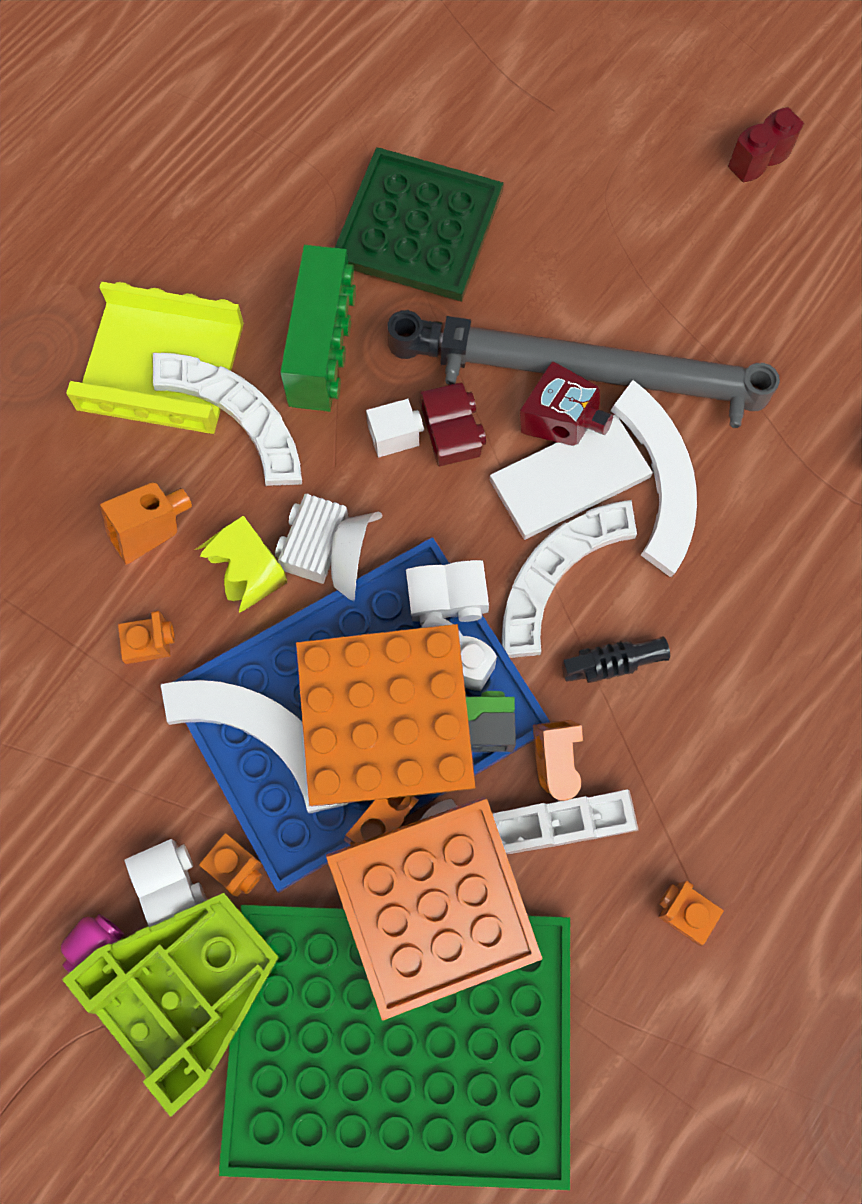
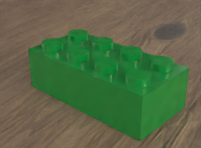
M304 245L280 372L289 407L331 412L333 399H339L341 378L337 377L338 367L344 368L346 358V346H342L343 336L349 337L351 315H348L349 306H354L356 298V285H353L354 265L348 264L347 249Z

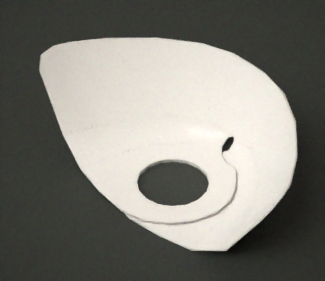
M381 512L346 518L338 524L334 532L330 554L332 581L334 587L349 600H355L358 563L367 524L382 518Z

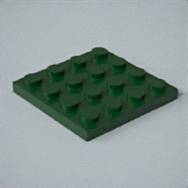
M376 147L335 248L347 249L348 264L354 265V271L462 302L501 198L504 182Z

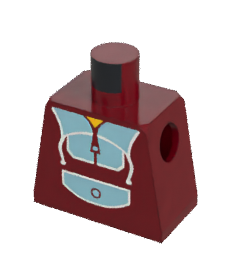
M552 361L520 409L521 433L574 446L579 444L587 429L606 435L612 424L613 415L599 410L600 389L597 385Z

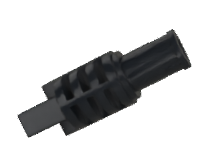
M664 636L632 644L631 641L622 640L617 643L613 642L608 645L580 650L578 652L579 656L563 660L562 671L566 682L586 679L587 683L602 681L603 679H611L616 676L633 674L634 671L638 670V666L669 661L670 649Z

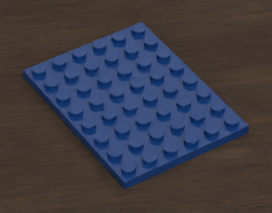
M432 537L356 579L354 601L349 600L340 591L336 590L173 682L204 680L244 687L279 703L302 721L296 642L421 628L420 621H412L406 569L450 563ZM483 615L481 619L470 622L459 621L458 617H448L444 619L452 624H458V629L463 636H470L483 641L492 648L497 656L495 669L482 690L474 691L465 688L466 697H481V693L486 691H502L505 693V697H515L516 745L514 751L472 752L474 775H477L534 741L533 725L549 723L550 720ZM185 722L278 893L328 864L326 854L351 846L344 841L345 835L375 800L352 802L345 806L309 814L304 796L291 770L281 757L263 742L243 730L229 725ZM445 793L415 796L419 801L408 815Z

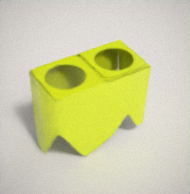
M244 516L226 526L205 543L194 549L198 550L206 547L200 557L208 558L211 563L228 562L224 576L225 594L228 600H242L239 613L287 584L283 568L267 546L263 544L261 538Z

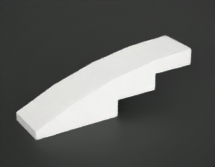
M628 789L593 797L584 796L550 804L540 803L493 813L506 854L638 831L632 798Z

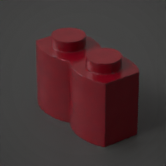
M789 107L772 112L763 124L753 125L741 133L728 168L742 182H749L759 178L768 166L777 165L790 156L804 122Z
M462 382L420 392L421 411L438 467L480 457L482 445H486V436L482 424H476L472 413H476L473 393L466 392Z

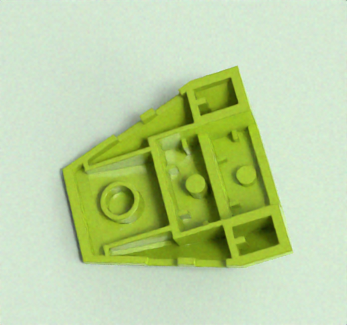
M222 893L179 912L174 917L151 927H145L113 944L109 943L96 949L62 980L85 1010L99 1017L145 1075L146 1079L143 1083L168 1115L172 1117L207 1084L279 957L225 893Z

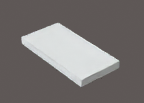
M613 415L612 424L606 435L587 429L579 444L571 446L557 442L491 474L489 480L523 539L526 540L651 478L653 472L620 419Z

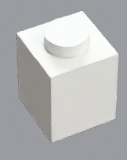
M408 399L366 410L368 428L378 458L419 446V432L424 431L423 422L419 411H412Z

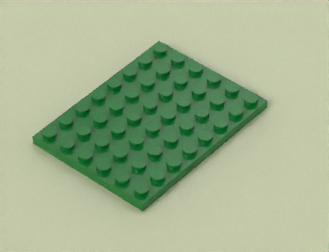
M241 905L242 915L279 958L229 1045L219 1176L570 1190V917L528 916L542 960L382 1021L344 909Z

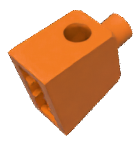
M149 483L100 504L107 537L127 565L175 536L177 533L176 515L192 508V504L183 488L165 496L157 483Z

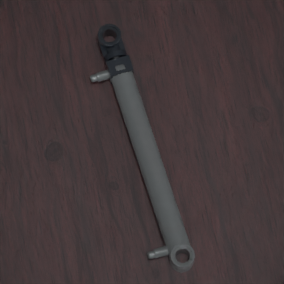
M401 310L394 313L388 321L389 349L398 358L411 359L418 354L438 358L441 347V365L446 366L445 382L448 385L456 384L460 368H465L466 362L544 374L553 361L589 381L629 386L634 380L643 389L730 401L729 425L732 428H739L744 415V409L748 411L764 409L780 383L779 374L776 369L765 363H755L747 368L471 327V319L450 316L446 317L444 333H442L443 322L421 320L420 316L409 310ZM403 333L411 334V336L402 337L399 335ZM752 385H757V386H759L762 390H758V389L754 388Z

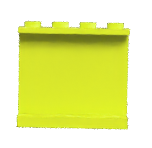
M101 282L99 288L105 298L106 307L82 383L70 381L66 393L77 411L214 434L221 408L192 395L172 391H155L153 386V353H174L199 358L202 362L216 367L222 366L231 371L244 325L239 304H234L225 299L217 301L203 299L188 293L183 295L167 293L158 288H137L123 282H116L115 284Z

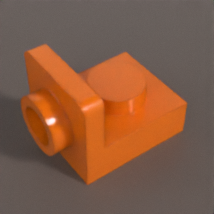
M160 611L151 612L152 619L118 624L121 657L125 664L171 657L170 644L175 643L174 628L172 622L166 621Z
M226 833L199 864L200 867L221 883L227 891L237 897L242 891L248 894L262 877V874L259 872L263 867L262 863Z
M687 880L679 883L677 887L671 884L659 902L663 910L658 918L697 945L703 946L724 910L693 890L694 885Z

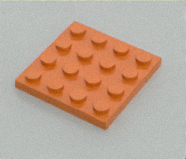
M458 624L296 642L309 806H324L476 789Z
M486 797L326 854L382 1021L542 960Z

